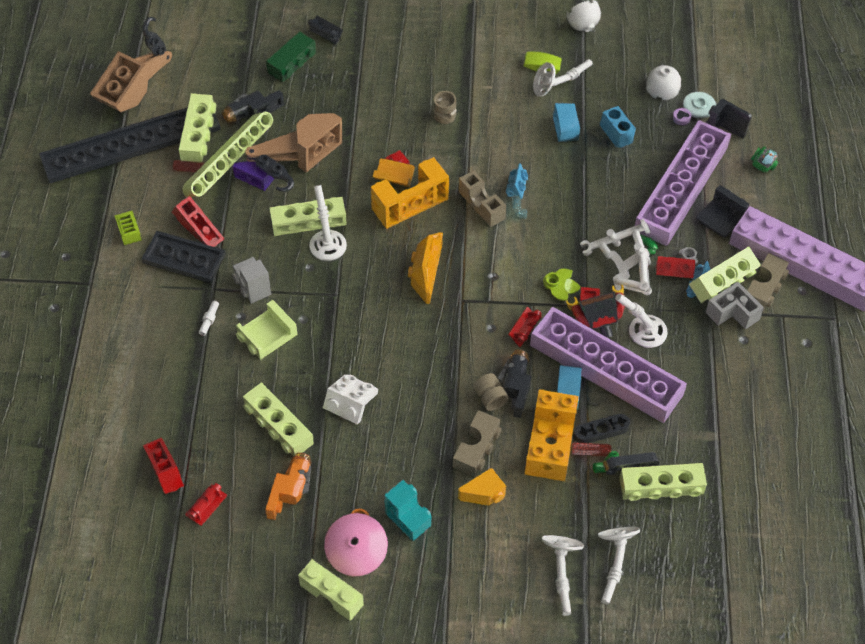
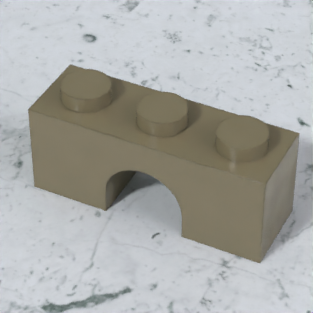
M473 170L459 178V193L483 220L492 227L505 220L506 205L496 194L491 197L488 196L484 186L485 182Z
M770 253L767 254L757 276L765 280L766 283L753 279L747 290L764 307L763 312L766 307H771L775 299L773 294H778L782 286L781 280L785 281L789 274V270H787L789 262Z
M478 410L470 425L469 436L479 440V443L468 445L461 442L453 457V468L475 477L478 471H482L485 464L484 458L486 454L490 455L494 446L492 442L494 438H499L502 430L499 418Z

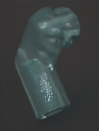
M519 195L513 196L512 207L515 216L518 219H526L527 210L521 209Z

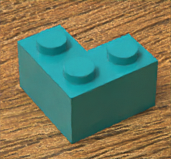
M402 480L384 495L385 514L412 541L431 526V513L427 508H422L417 503V490L413 485H408Z

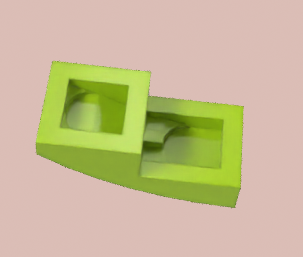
M526 52L523 66L537 72L541 65L548 62L553 64L555 74L557 75L560 71L562 58L542 52Z

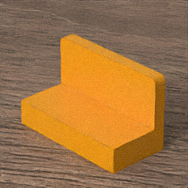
M381 158L378 169L374 170L373 178L380 181L387 179L389 183L410 187L415 167Z

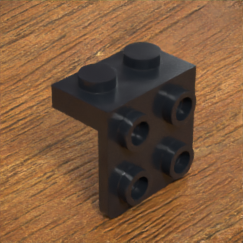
M723 98L716 106L713 105L708 112L710 117L707 119L706 124L716 128L722 127L742 139L746 137L752 119L750 113Z
M719 185L715 189L713 200L697 215L696 220L720 237L725 238L734 230L750 204L732 193L729 189Z

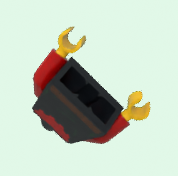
M621 285L620 290H615L614 286H612V292L579 302L574 297V303L570 304L568 300L566 303L577 321L593 330L599 328L601 335L611 337L613 332L610 325L618 323L624 312L625 306L615 299L617 294L624 296V286Z

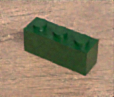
M299 31L266 61L267 73L281 82L290 78L298 68H301L309 58L315 55V40Z

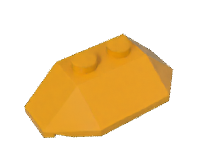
M441 232L428 235L417 245L416 252H412L411 262H413V267L409 266L408 270L411 286L427 304H430L443 244V233Z

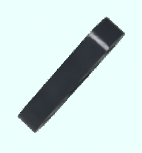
M616 414L579 424L575 428L574 439L579 444H588L624 434L629 429L630 419L624 414ZM620 421V423L624 424V426L621 427V425L617 424V422ZM599 425H603L607 428V432L601 433L596 428ZM583 431L584 434H587L586 437L580 434V432Z
M654 452L611 457L603 462L607 475L620 474L622 468L659 465L658 457Z

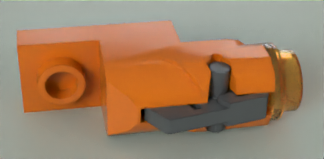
M296 453L292 457L285 475L276 474L265 509L267 519L275 520L277 513L282 511L283 503L296 505L301 499L302 494L309 492L311 477V457L309 455Z

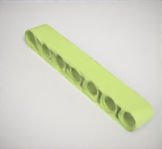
M268 112L254 114L183 185L184 195L191 198L204 195L245 153L246 148L252 146L273 124L272 115Z

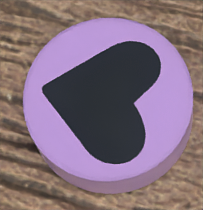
M679 108L674 111L673 121L676 124L687 125L690 122L691 113L689 110Z

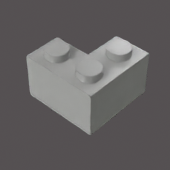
M252 257L233 266V280L236 284H240L243 297L248 298L250 303L271 295L269 274L261 260L256 261Z
M737 282L710 299L706 313L718 326L733 316L747 329L760 320L764 307Z

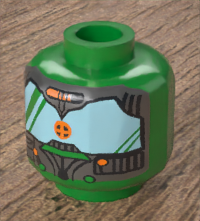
M766 146L758 147L751 158L753 160L752 165L763 173L769 170L773 171L779 163L776 161L778 155Z

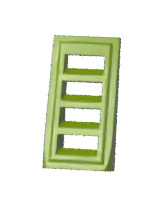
M133 211L115 215L124 245L142 241Z

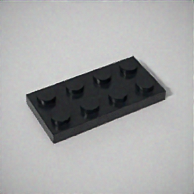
M156 231L141 260L143 264L212 283L226 252L220 248Z

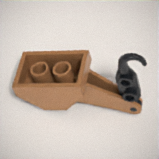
M147 18L142 26L146 46L152 53L133 59L118 51L90 93L94 99L120 112L138 106L147 92L148 80L172 58V53L166 50L165 43L158 34L148 30L150 22H155L156 18Z
M334 113L308 114L305 118L298 121L297 131L246 148V159L250 162H256V166L272 178L286 181L288 183L286 187L281 188L277 186L276 190L288 192L294 187V179L287 173L285 167L277 161H298V167L308 172L342 143V118Z

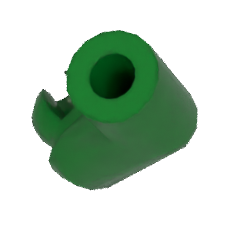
M640 234L643 245L647 246L649 254L654 255L656 250H658V245L652 238Z
M611 451L605 460L617 457L619 454L616 451ZM603 462L593 464L594 473L605 472Z

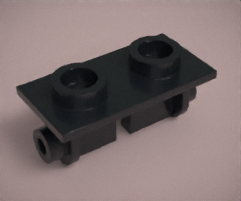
M316 15L315 19L308 21L312 32L337 45L343 29Z

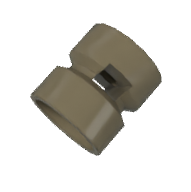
M441 91L434 96V119L438 123L449 124L456 118V96L452 92Z
M492 373L480 377L473 385V389L478 397L482 396L481 402L488 411L500 408L508 400L507 393L500 386L497 377Z

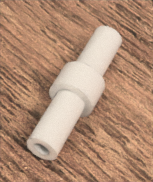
M212 301L208 312H205L202 318L203 323L199 330V334L202 336H206L210 325L213 324L216 318L215 313L219 306L217 301Z

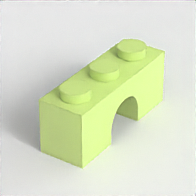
M311 560L299 574L300 586L316 597L319 594L326 597L332 603L333 609L350 621L364 605L363 595L314 560Z

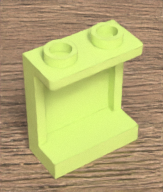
M274 300L267 303V311L245 326H242L240 323L236 325V336L241 343L245 342L252 355L256 354L260 360L297 335L296 323Z

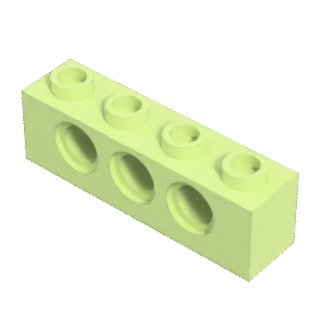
M191 93L179 146L181 161L202 163L203 156L207 155L206 142L210 140L209 127L213 126L212 113L216 112V103H213L212 95Z
M333 197L324 199L325 206L328 207L326 210H328L327 214H329V228L347 225L343 198ZM317 200L271 207L270 214L274 236L322 229L321 220L318 219L320 215L317 214L319 211L316 209L318 208Z
M747 247L689 283V285L702 303L718 295V292H723L731 284L743 282L744 276L748 279L756 274L755 269L760 267L761 264L751 249Z
M262 382L243 396L245 411L249 415L253 414L256 417L257 423L262 428L265 427L273 440H278L281 443V447L287 454L291 453L296 458L314 444L313 434Z
M703 463L622 468L619 477L622 498L636 501L640 498H678L684 495L697 497L704 494L707 486ZM679 480H684V481H686L687 483H686V484L681 483ZM660 481H663V482H665L667 485H662V484H660L659 482H660ZM639 483H645L647 486H641Z

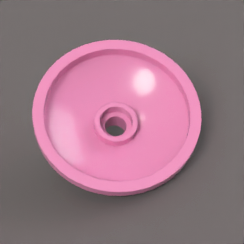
M354 513L339 518L331 525L325 537L324 547L328 561L338 572L347 576L357 577L367 575L381 565L387 553L388 543L386 533L378 521L368 515ZM353 539L359 540L357 545H352L351 541Z

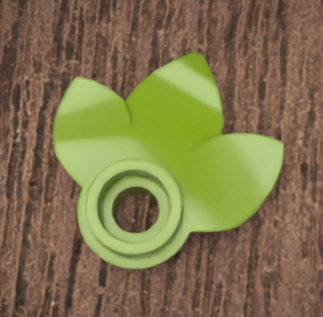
M559 269L556 273L550 272L543 279L544 287L551 290L552 296L561 301H567L568 294H574L580 290V286L570 279L573 272L570 269Z

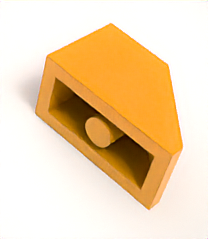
M490 468L458 488V499L464 502L489 506L494 502H500L505 497L506 485L496 472Z

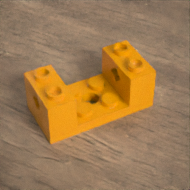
M434 157L418 164V184L408 190H403L397 194L387 179L371 186L372 210L386 229L449 199V176Z
M539 390L525 475L565 481L579 396ZM547 438H554L556 443L548 444L545 440Z

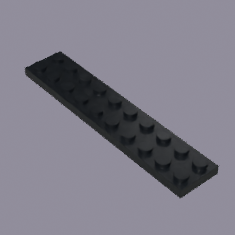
M188 107L39 153L49 182L54 183L180 143ZM212 113L213 126L209 127L210 133L221 130L215 113Z

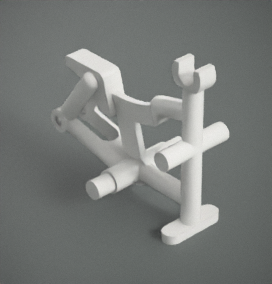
M641 219V224L618 233L609 229L607 230V237L591 243L586 240L580 243L582 248L588 246L587 250L582 251L585 256L591 255L593 249L600 248L607 259H612L619 270V274L613 277L616 290H620L621 285H623L624 289L641 292L644 295L651 294L652 289L649 283L648 271L651 260L649 251L644 248L639 233L644 230L647 234L650 233V229L644 219ZM632 235L636 253L623 261L615 251H610L607 244L613 243L615 247H618L621 244L620 239ZM639 263L640 282L628 280L630 277L628 270Z

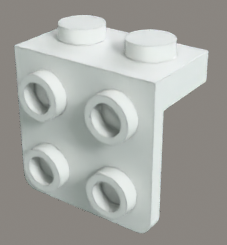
M345 374L328 388L323 408L358 424L361 421L365 405L378 394V389L370 383L356 379L353 375Z

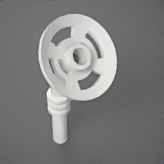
M588 59L577 68L574 67L566 72V75L555 78L553 64L544 63L535 75L533 82L534 93L542 97L550 91L552 86L569 80L573 81L581 72L592 65V61ZM551 68V72H546V69Z
M317 185L314 186L318 205L316 209L319 211L317 214L320 215L318 219L321 220L322 231L312 237L310 251L320 260L332 261L344 254L347 245L341 233L330 230L329 214H327L328 210H326L328 207L325 206L322 186ZM337 237H339V238L341 239V242H342V245H341V246L339 245V240H338ZM316 241H317V247H318V249H319L318 251L315 249V246H314V243H315ZM333 249L337 251L333 254H324L325 251H331Z
M622 294L616 295L615 299L628 308V311L636 317L629 326L631 339L637 345L645 348H654L661 345L667 337L665 323L656 316L646 315L643 307L635 302H631ZM636 323L640 324L639 332L637 334L634 330V326ZM658 326H661L663 330L661 336L658 334ZM642 338L654 339L655 341H645L642 340Z
M639 527L615 528L598 533L599 538L614 541V544L617 545L614 564L608 573V583L601 600L604 604L610 603L615 586L621 578V567L627 539L640 532Z
M543 536L542 541L555 549L557 559L556 587L557 592L560 594L562 614L567 616L571 614L568 596L570 588L569 581L566 578L565 555H567L568 551L583 549L584 544L575 539L562 536Z

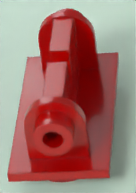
M658 256L656 275L694 278V259Z
M527 306L508 335L519 347L522 346L524 341H527L528 335L536 323L541 320L542 313L539 310L531 311Z
M211 484L185 516L202 526L227 497V494L220 490L221 486L219 484Z

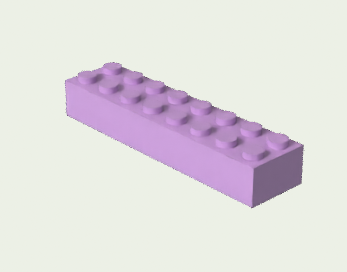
M702 121L697 122L636 218L635 226L641 224L640 220L644 219L650 229L648 234L645 230L639 232L641 235L650 237L665 246L669 244L728 148L731 137L730 133Z
M749 206L734 228L729 244L740 250L749 247L755 257L762 261L765 260L768 253L789 262L787 270H789L790 275L865 311V262Z
M554 307L549 310L531 334L530 346L564 366L582 368L581 376L662 423L666 421L684 395L687 383Z

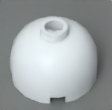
M593 0L594 3L591 4L589 1H585L571 8L572 12L570 14L566 13L568 22L574 29L589 32L595 28L601 15L597 1Z
M657 66L648 75L646 89L654 98L658 96L662 97V100L672 99L679 93L681 77L673 67Z

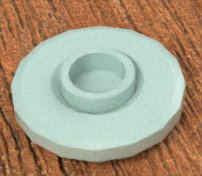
M704 92L690 93L683 102V107L689 110L691 116L695 118L709 117L708 112L713 105L716 106L714 98Z

